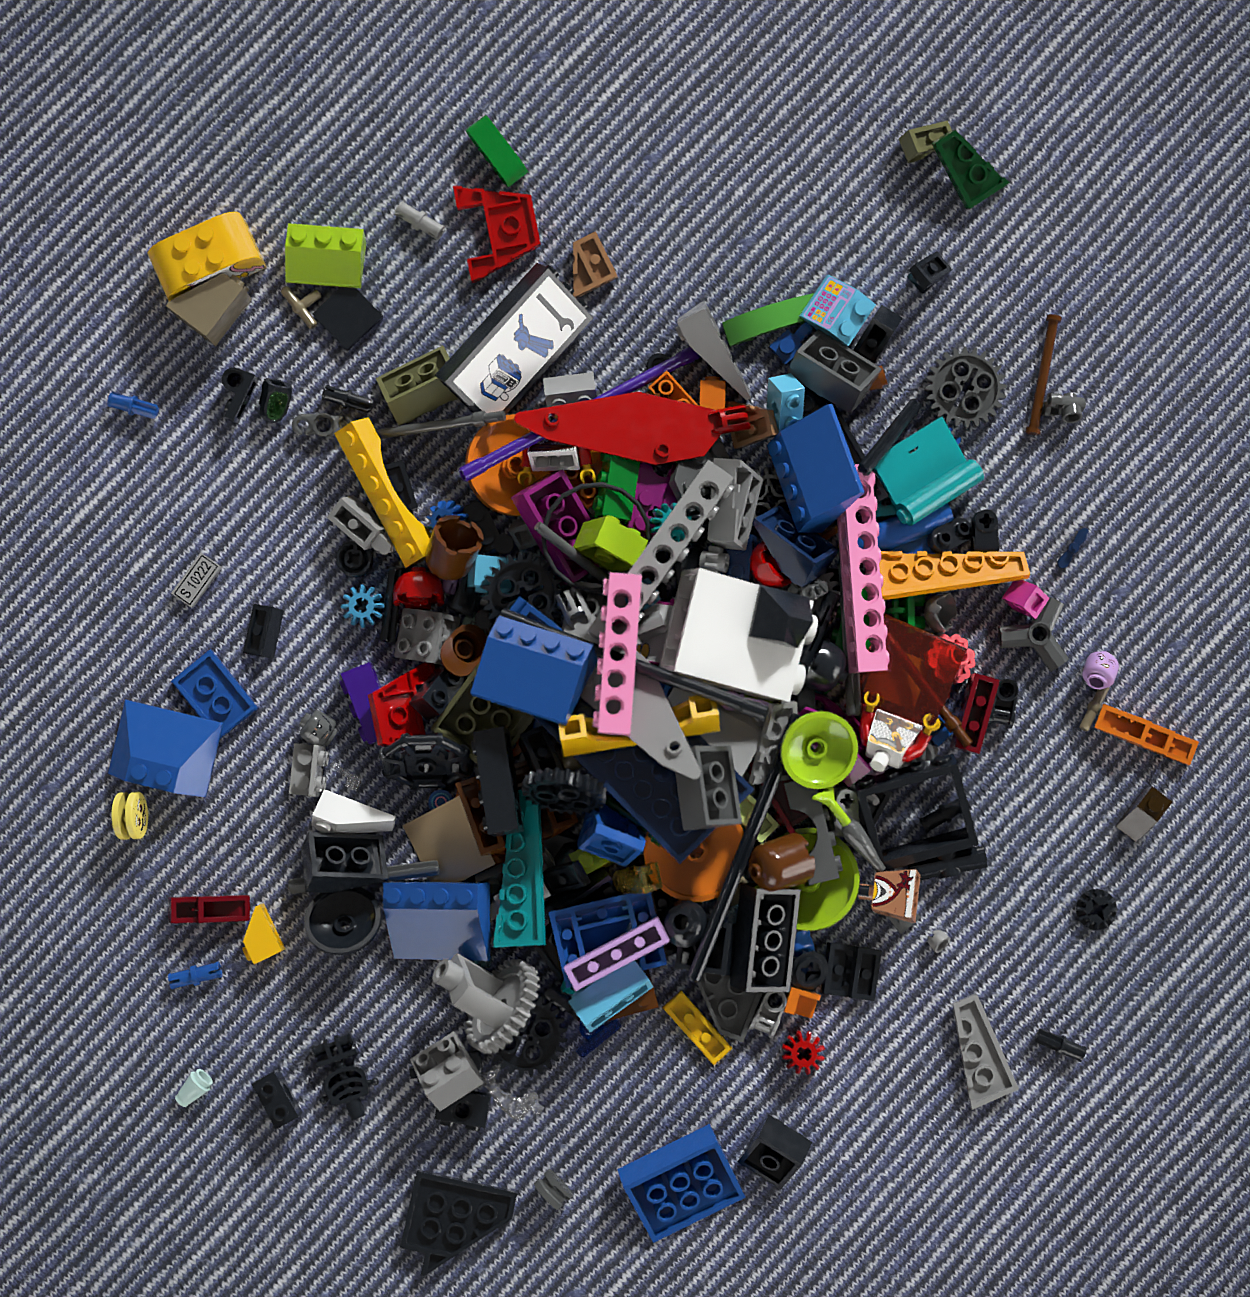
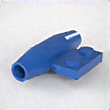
M945 504L912 526L903 524L897 515L878 522V548L881 551H902V554H916L917 551H927V554H936L929 548L927 538L933 530L954 520L949 504ZM858 537V546L863 549L864 542Z

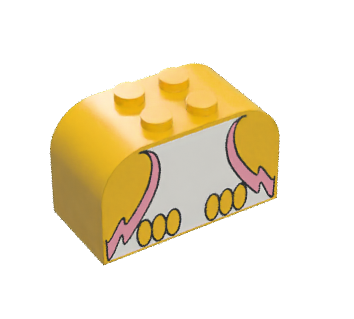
M228 212L210 218L161 240L147 252L168 301L222 273L228 277H231L233 274L242 279L267 268L248 224L239 212Z

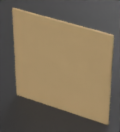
M459 796L403 825L420 862L437 860L439 863V874L428 876L430 882H461L495 864L491 855H480Z

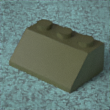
M443 345L376 378L398 426L412 422L415 418L427 412H432L449 401L458 399L435 376L450 359Z

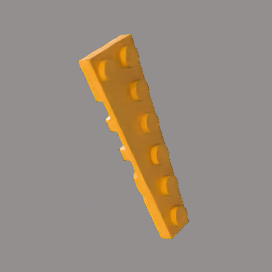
M881 551V561L879 563L880 573L883 576V587L881 588L883 600L1024 580L1030 576L1024 552H967L966 554H952V551H942V554H927V551H917L916 554H902V551Z

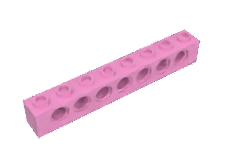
M873 471L867 476L858 472L865 493L837 518L849 673L888 670L887 665L889 664V653L886 650L885 643L887 627L884 624L883 617L885 602L882 599L881 592L883 576L880 573L879 566L881 550L878 548L877 540L879 525L876 522L875 515L877 499L874 496L875 473ZM856 512L860 513L862 517L861 523L856 520ZM858 537L864 542L863 549L858 546ZM860 563L864 564L866 568L865 575L860 572ZM862 589H865L868 593L867 600H864L861 595ZM865 614L870 619L869 626L865 625L863 621ZM867 640H869L872 645V649L870 652L865 647V643Z

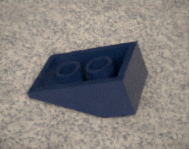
M781 506L767 511L756 517L753 521L754 526L781 572L789 577L792 583L801 587L825 574L839 550L817 533L797 532L792 515Z

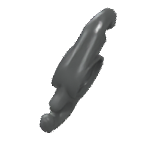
M326 413L300 414L293 419L292 429L295 434L301 436L303 432L299 429L298 424L301 420H304L308 423V428L304 432L305 435L314 434L320 437H336L334 433L341 429L339 423L343 416H332ZM345 416L349 423L355 421L352 416ZM321 418L328 419L331 422L330 430L320 432L316 427L317 421Z

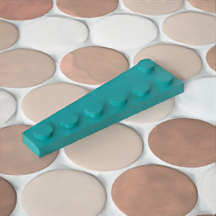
M518 790L524 832L508 834L506 837L505 848L507 849L505 864H503L502 869L503 882L499 893L500 906L499 914L496 918L493 948L546 945L540 805H532V801H526V796H522L523 792L521 790Z

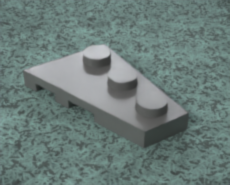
M797 702L769 703V711L764 721L748 783H764L790 715L792 713L797 714ZM784 769L780 781L791 780L792 778Z

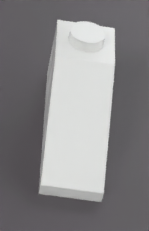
M324 789L312 815L311 826L325 833L393 831L396 816Z

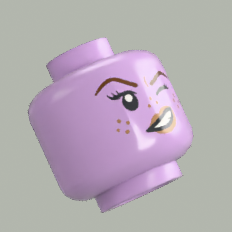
M1106 651L1091 653L1087 657L1083 668V679L1093 689L1101 690L1110 687L1115 681L1119 663L1114 656Z

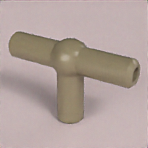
M288 286L283 287L281 294L292 306L293 312L300 316L309 329L315 328L317 322L306 308L321 298L318 290L312 291L299 300Z
M1109 687L1097 690L1093 700L1089 702L1088 710L1079 726L1081 730L1089 731L1096 715H1099L1101 711V705L1110 689Z

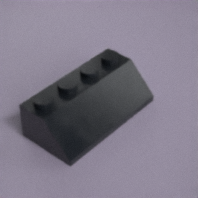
M740 883L730 986L744 992H790L800 889L785 888L769 892L754 883Z

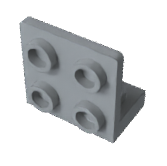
M403 608L394 657L442 665L440 649L447 638L459 627L461 618L440 612Z
M294 743L289 794L321 797V792L324 789L326 790L327 781L326 777H323V769L328 766L329 752L325 751L326 746Z

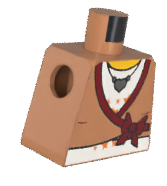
M915 869L875 873L874 885L860 884L859 899L872 900L871 908L877 914L916 923L921 875Z

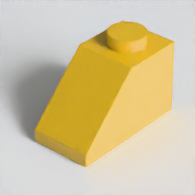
M264 903L254 908L243 939L245 945L242 948L244 955L248 961L252 960L253 964L285 950Z

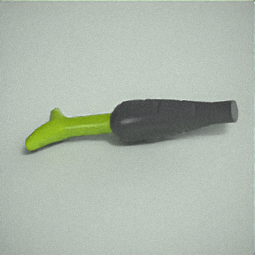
M834 786L824 788L823 792L815 794L812 800L821 802L830 809L842 825L841 832L847 842L873 866L876 872L884 871L886 867L880 860L863 827L858 821L849 819L835 800Z

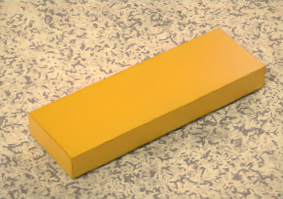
M682 990L662 1007L713 1065L733 1049Z

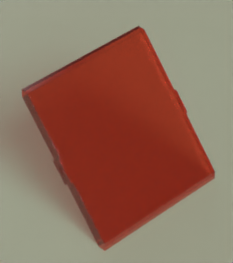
M884 614V624L887 627L885 643L886 650L889 653L888 670L860 673L862 711L866 710L864 702L865 693L869 691L867 698L869 703L876 702L877 694H879L880 702L874 707L873 712L876 713L877 709L923 726V731L925 728L923 724L925 715L931 714L928 725L933 726L944 703L950 697L951 686L967 652V648ZM870 645V647H869V649H868L869 652H870L871 649H872V645Z

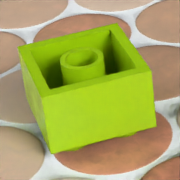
M607 515L584 522L573 548L611 573H618L630 570L645 550L648 540L643 538L638 530L626 528L620 524L619 519Z

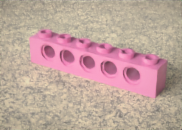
M610 573L609 579H604L603 595H608L607 606L602 605L601 621L606 622L605 632H600L599 648H604V658H598L597 674H602V685H596L595 701H600V712L594 711L593 727H598V734L630 736L642 575ZM618 595H624L628 598L629 603L624 608H618L613 603L614 598ZM616 621H622L626 624L627 630L625 633L617 635L611 629L612 624ZM619 647L624 650L625 657L621 661H614L610 658L609 653L613 648ZM611 674H619L623 678V683L620 687L613 688L608 684L607 680ZM610 700L618 701L621 704L620 712L614 715L609 714L605 708L607 702Z

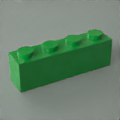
M601 453L602 469L597 475L596 483L603 482L623 488L635 498L640 462ZM599 487L598 494L595 496L592 509L595 511L594 519L610 515L619 519L620 524L624 525L631 521L634 504L619 492Z

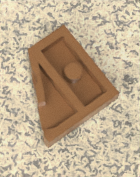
M596 231L573 242V296L576 299L618 278Z
M725 401V408L745 405L746 410L743 412L747 413L749 418L745 422H749L751 427L748 430L731 433L734 449H741L778 434L773 410L735 401Z

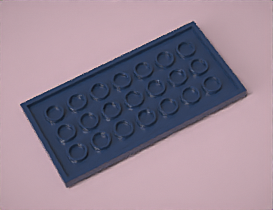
M580 697L571 716L584 714V717L594 718V711L597 710ZM532 715L562 745L558 723ZM700 735L685 737L689 747L711 746ZM638 745L573 755L594 778L598 779L599 783H604L603 787L607 788L610 795L679 864L716 829L683 830L675 771L658 763ZM674 745L671 750L677 751L680 746ZM735 770L740 805L754 791V788Z

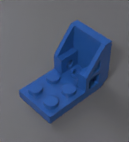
M605 804L604 808H599V811L592 810L590 814H585L577 842L578 849L625 867L643 852L646 843L641 828Z

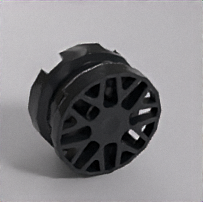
M355 541L343 544L338 549L336 555V563L339 569L347 576L353 578L366 575L372 569L374 563L371 550H364Z

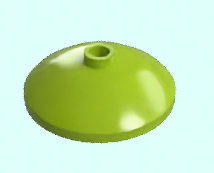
M824 711L808 713L798 718L786 731L781 744V760L786 772L795 782L811 789H824L841 782L851 772L858 755V742L852 727L840 716ZM814 742H818V747L811 750V745Z

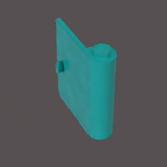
M939 417L892 446L874 468L875 473L897 510L898 519L903 524L909 526L914 525L984 480L982 468L973 459L966 460L943 417Z

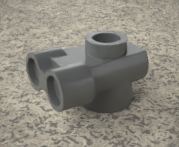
M1049 393L1047 401L1043 402L1042 415H1062L1063 422L1076 423L1083 417L1082 412L1086 408L1085 398L1077 397L1075 393H1066L1064 395Z

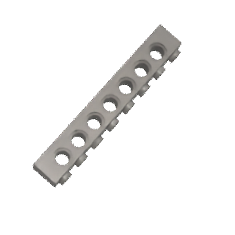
M710 460L706 462L628 572V574L637 575L651 572L655 576V581L650 585H646L641 581L638 623L644 616V613L641 612L647 603L651 606L659 595L656 589L661 582L667 584L675 571L671 569L676 561L681 563L690 550L686 547L690 541L694 540L696 542L705 530L701 527L705 520L709 519L711 521L720 509L716 506L722 497L726 500L734 489V486L731 485L734 477ZM709 487L714 490L715 497L709 500L704 499L700 491L703 488ZM694 508L699 511L700 518L691 521L686 517L685 512L688 509ZM679 529L683 531L685 539L681 542L672 540L670 534L673 530ZM662 550L666 551L670 555V560L667 563H660L655 558L656 553ZM616 596L613 600L614 605L618 608L626 607L628 605L625 601L626 596ZM602 610L587 630V633L598 641L600 640V632H605L606 622L601 621ZM624 623L621 627L612 626L611 629L615 634L621 635L626 632L627 626Z

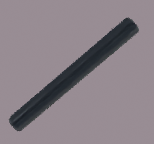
M910 399L860 462V465L857 467L858 472L867 476L873 471L922 407L920 402H917L916 399Z

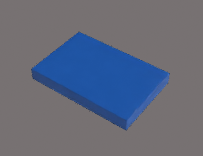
M212 649L208 650L171 680L199 717L223 723L220 740L259 709Z

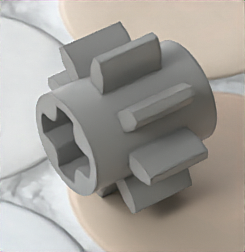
M709 546L708 551H702L699 566L701 569L718 574L720 572L726 573L729 567V554L723 553L724 548Z

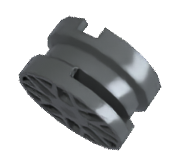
M548 1169L544 1173L545 1177L538 1179L534 1186L553 1208L559 1210L565 1200L573 1197V1193L554 1171Z

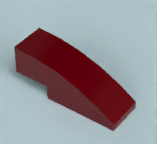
M250 895L168 897L169 923L250 921Z

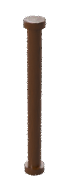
M1048 314L1046 317L1048 325L1029 427H1026L1025 433L1030 435H1040L1041 433L1039 424L1057 327L1062 319L1059 315Z

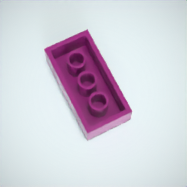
M563 469L547 474L511 497L542 554V537L534 530V527L540 521L544 523L548 509L561 494L573 488ZM576 492L561 501L552 512L548 528L572 547L583 523L591 520ZM547 540L548 553L554 565L570 581L576 582L588 574L585 569ZM563 580L559 583L560 586L567 585Z

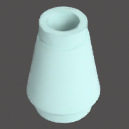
M201 1069L191 1072L175 1096L176 1101L181 1106L187 1107L210 1090V1086L213 1083L211 1077Z

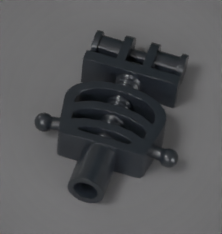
M348 1032V1034L341 1037L339 1035L334 1036V1042L329 1043L328 1039H325L319 1045H311L315 1058L324 1053H327L328 1058L316 1062L317 1068L330 1063H334L336 1068L324 1080L323 1088L327 1095L320 1098V1103L326 1104L329 1100L333 1106L345 1103L352 1121L366 1115L360 1097L367 1095L370 1092V1085H378L379 1080L377 1078L369 1080L367 1071L363 1066L355 1064L345 1065L344 1058L359 1052L358 1047L347 1051L344 1050L343 1046L355 1044L352 1033ZM337 1047L339 1054L334 1055L332 1048ZM348 1071H357L361 1076H350ZM336 1074L339 1075L340 1081L331 1087L330 1081L332 1077ZM351 1082H361L362 1085L353 1086ZM342 1086L343 1090L335 1095V1089Z

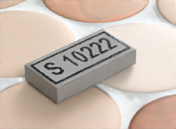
M200 552L171 594L189 607L194 608L223 567Z

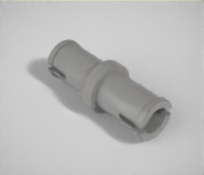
M401 201L395 210V216L402 218L412 224L413 229L417 231L422 230L435 240H439L445 231L444 225L429 218L426 212H419L404 201Z

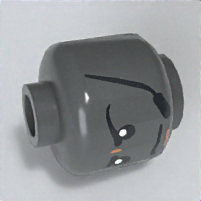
M320 710L314 711L311 715L306 713L298 724L302 727L300 737L313 746L325 745L327 747L338 731L335 728L336 721Z

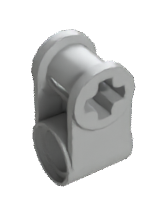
M844 786L835 787L834 797L849 819L860 823L857 794ZM845 795L848 796L847 799L843 800V804H842V803L840 802V799H844V798H845ZM830 811L829 831L833 830L835 837L843 836L841 832L842 825Z
M784 992L763 993L749 1026L750 1030L755 1028L768 1034L769 1038L774 1037L787 1003ZM773 993L781 995V1002L778 1005L769 1004L767 1002L769 995Z

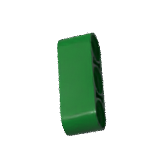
M487 115L465 130L471 141L507 187H510L528 174V170Z

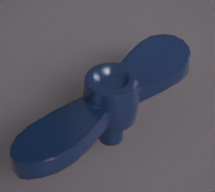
M1082 528L1077 532L1073 543L1068 545L1067 551L1058 559L1057 566L1060 569L1066 568L1069 565L1073 555L1078 552L1079 546L1088 538L1089 530L1087 528Z

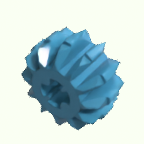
M360 585L359 593L354 587L350 588L353 596L350 597L346 594L343 596L345 600L349 601V604H341L342 609H349L343 617L349 619L353 616L350 623L353 626L359 620L361 628L366 627V620L372 626L375 625V620L372 617L375 615L378 618H382L383 615L377 612V609L385 608L383 603H376L381 600L382 595H374V587H370L366 593L365 585ZM360 601L365 603L368 601L369 604L366 605L367 611L359 610L358 612L357 609L360 607Z

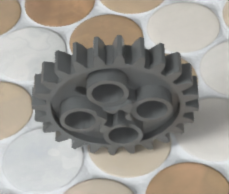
M964 346L961 354H959L956 348H953L952 356L944 352L942 355L944 361L938 358L934 361L938 368L932 366L929 368L928 371L933 376H926L925 381L931 383V385L926 386L924 391L931 392V395L926 397L925 400L933 401L934 403L930 407V411L939 410L936 416L937 419L944 415L946 417V424L953 420L954 428H957L961 422L964 429H967L970 422L977 428L979 426V419L986 424L988 422L987 415L993 418L996 416L993 408H1002L1003 405L998 400L1006 398V395L1000 391L1005 390L1007 385L1000 383L1006 376L997 374L1001 365L992 366L995 360L994 357L987 361L985 359L986 351L979 356L977 355V348L968 353L967 347ZM963 366L966 370V376H958L954 371V367ZM974 368L977 369L976 375L968 386V391L962 397L958 407H954V403L963 389L962 386L968 380ZM977 378H985L988 382V388H980L977 385ZM945 387L951 388L954 391V397L946 398L942 393V389ZM965 400H973L976 403V410H968L965 407Z

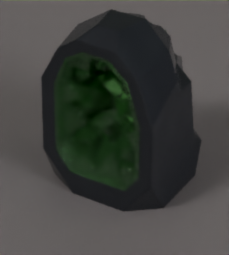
M264 379L259 404L260 415L267 423H277L287 414L292 396V387L288 383L278 379Z

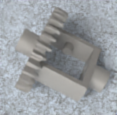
M457 953L451 960L443 959L437 965L432 977L433 982L447 989L452 1004L466 1012L467 1016L472 1019V1021L465 1022L468 1027L465 1032L469 1044L484 1054L498 1053L499 1048H505L506 1042L512 1043L513 1034L518 1036L519 1028L525 1027V1022L531 1016L530 1009L535 1007L532 1001L538 998V994L535 992L540 987L537 984L540 980L537 977L538 971L534 970L535 967L523 960L511 959L510 961H505L504 965L498 966L500 972L493 970L490 973Z

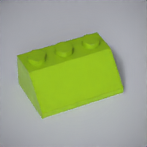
M288 223L285 243L286 283L361 288L366 251L364 229Z

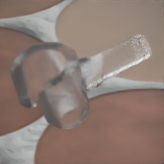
M333 761L330 766L347 778L344 786L358 790L361 778L346 771Z

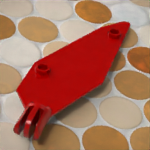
M642 392L522 411L514 416L516 424L547 440L651 465L704 457L721 434L751 429L750 423L745 422L749 419L748 414L743 412L746 410L745 405L715 410ZM548 417H554L556 419V422H550L548 420Z

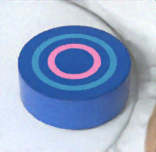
M436 790L430 795L428 805L430 810H433L454 798L446 790Z

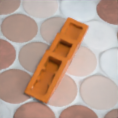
M1106 704L1102 705L1094 728L1187 766L1191 765L1199 741L1177 734L1175 731L1153 724L1149 720Z

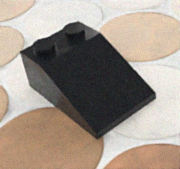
M308 832L301 847L305 892L333 893L388 880L383 835Z

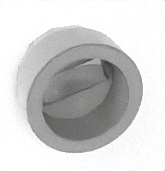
M941 930L932 931L934 936H928V944L936 953H939L947 947L950 937Z

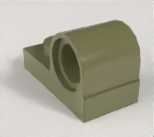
M948 120L910 129L899 138L908 163L919 161L930 153L935 152L931 143L952 130Z

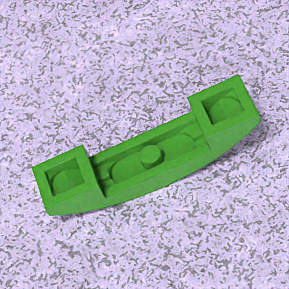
M814 293L773 303L722 322L729 347L751 341L754 337L799 323L801 325L804 324L806 321L799 317Z

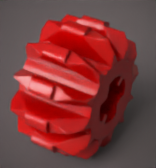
M798 1030L796 1031L798 1039L794 1040L791 1035L787 1036L789 1042L792 1043L791 1046L782 1044V1048L789 1051L782 1055V1059H791L786 1067L791 1069L796 1065V1074H800L802 1067H804L805 1073L809 1075V1066L812 1065L814 1069L818 1070L820 1067L815 1060L824 1061L825 1059L824 1056L817 1054L824 1051L825 1047L823 1045L816 1046L820 1041L818 1036L810 1041L812 1035L810 1031H807L805 1037L802 1038V1033ZM800 1047L803 1049L808 1047L810 1049L807 1050L808 1057L800 1056L798 1058V1049Z

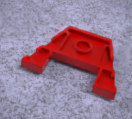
M453 186L458 211L479 206L484 207L492 247V254L467 259L472 283L481 280L541 246L531 195Z
M423 662L368 694L379 746H389L404 733L426 735L422 716L409 704V701L417 692L416 686L423 685L435 670V664Z

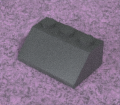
M818 329L796 351L786 374L791 373L801 384L850 414L861 403L882 368Z
M731 746L690 747L701 770V776L698 779H691L675 771L683 830H700L742 824Z

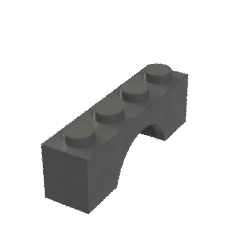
M794 780L784 782L790 809L807 814L817 828V840L813 849L809 852V857L814 856L815 873L814 877L808 880L809 885L839 878L838 871H843L840 856H834L832 846L837 845L833 830L828 831L826 821L831 820L828 807L826 805L822 806L821 802L812 800V797L819 792H823V789L807 788Z

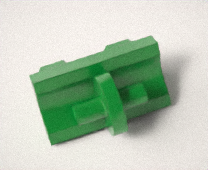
M925 594L891 599V608H885L884 614H892V624H897V635L913 634L915 631L925 629L924 616H915V607H922L925 604Z

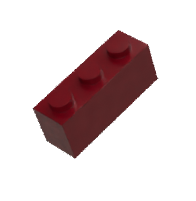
M978 673L970 674L958 719L961 721V727L972 740V743L964 748L953 734L950 748L970 754H980L1000 680Z

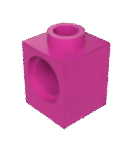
M1024 580L1013 581L1002 597L1014 611L1034 619L1038 617L1050 599L1037 585Z

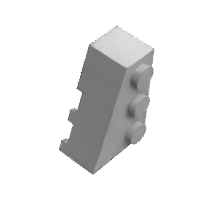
M714 458L713 463L734 477L731 484L734 486V489L726 500L722 497L716 506L720 509L711 521L709 520L707 540L715 546L724 549L746 550L763 478L742 460ZM711 489V499H712V498L715 497V492H714L713 489Z

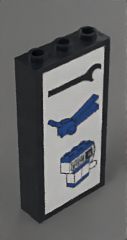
M536 263L435 374L472 413L485 411L486 413L504 411L507 414L593 319L587 311L589 306L580 298L576 299L572 295L574 290L566 282L563 281L561 283L558 280L559 273L550 265L545 267Z

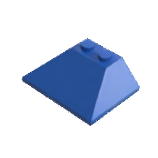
M125 699L108 774L126 782L171 793L207 797L223 723Z
M650 888L549 912L566 988L573 987L563 968L566 964L656 917ZM663 945L635 960L640 968L642 967V970L668 965Z

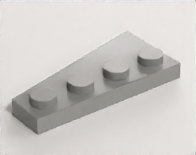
M974 993L952 1003L970 1108L972 1110L1018 1090V1085L978 995Z

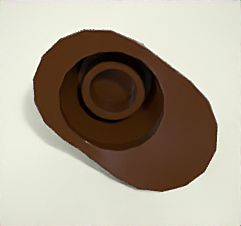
M471 624L461 625L455 629L440 649V658L447 671L462 677L469 675L481 660L487 641L484 631Z

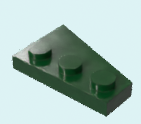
M956 130L949 131L931 143L965 209H971L1010 183L1005 177L999 175L994 170V167L989 162H986L976 152V149Z

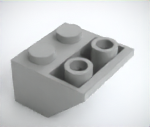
M593 372L543 378L546 407L592 400L596 397ZM552 416L548 417V420H549V421H552V420L555 419V418L552 417Z
M454 1031L410 1059L425 1095L439 1111L484 1083L476 1065Z

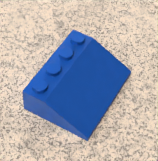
M832 404L820 408L781 430L767 444L797 532L822 533L865 493Z
M499 616L487 638L471 689V695L566 726L598 662L594 645Z
M383 883V910L394 959L451 960L458 953L470 961H490V883Z
M710 1124L617 1169L623 1188L653 1243L746 1198Z

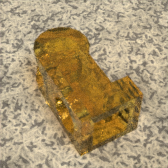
M649 862L638 867L630 866L616 871L613 874V884L616 890L621 893L646 894L662 888L658 862Z

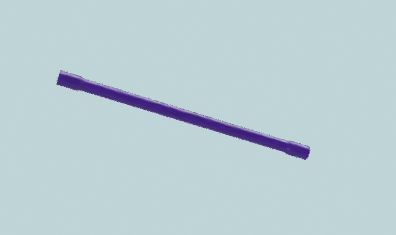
M689 346L676 353L675 356L594 399L632 393L657 380L664 372L668 371L670 373L679 367H684L701 358V356ZM529 432L488 455L477 458L458 468L459 474L463 481L467 482L545 438Z

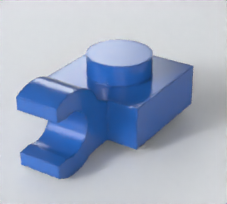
M805 322L794 334L787 329L769 345V348L786 366L793 360L796 351L802 346L800 342L812 333L813 328Z

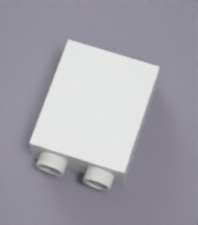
M701 568L682 570L659 667L704 684L733 690L763 700L790 702L791 695L799 694L804 685L806 669L805 666L799 664L803 644L809 645L815 637L818 619L815 615H812L813 624L799 648H792L749 637L759 585ZM809 600V601H810V606H811V611H812V606H813V602H814V601Z

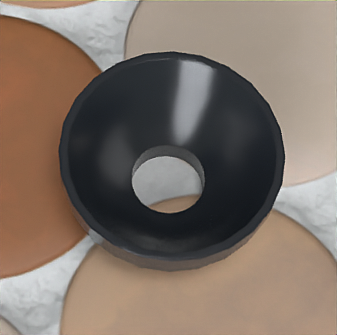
M679 900L666 908L662 915L661 923L670 939L669 942L678 947L686 948L692 947L701 941L708 924V917L699 904L690 900ZM682 914L686 915L689 920L688 926L683 930H678L674 924L675 918Z

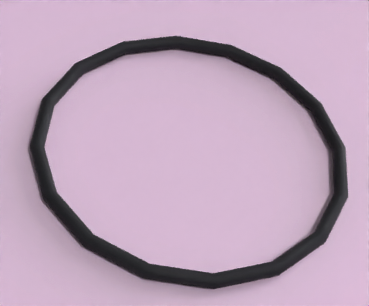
M603 482L580 484L561 494L548 509L543 523L548 527L552 512L565 497L581 489L603 487L621 493L636 505L645 522L647 545L652 540L650 521L640 502L623 488ZM541 535L543 554L554 574L570 587L590 593L603 592V587L590 588L574 583L558 571L548 553L547 539Z

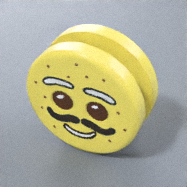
M120 792L113 800L111 812L112 826L118 839L127 840L130 837L132 839H141L146 833L148 807L146 799L141 792H131L130 794Z

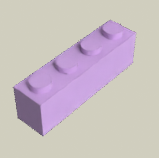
M657 916L566 964L563 968L575 991L668 943L670 939Z

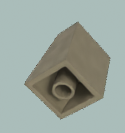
M222 273L169 301L166 307L178 319L216 346L252 298L247 293L249 289L244 285V282L233 274L231 277H228Z

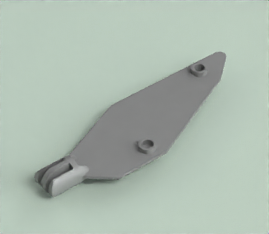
M574 588L577 599L581 604L580 607H576L569 590L564 591L572 609L567 612L560 595H556L555 599L566 620L564 632L599 644L596 638L587 633L596 616L589 611L580 589ZM615 647V651L625 654L623 649ZM636 651L637 659L650 663L644 656H642L638 651ZM597 662L580 697L600 712V701H595L596 685H602V674H597ZM635 672L630 736L627 737L661 765L691 779H698L701 776V770L659 681ZM611 674L607 682L611 687L618 688L622 685L623 678L619 674ZM610 700L606 704V711L609 714H617L621 710V704L616 700ZM674 745L680 746L677 751H672L671 748Z

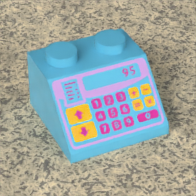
M826 275L799 317L816 330L819 329L843 345L849 346L876 304L858 289L830 275Z

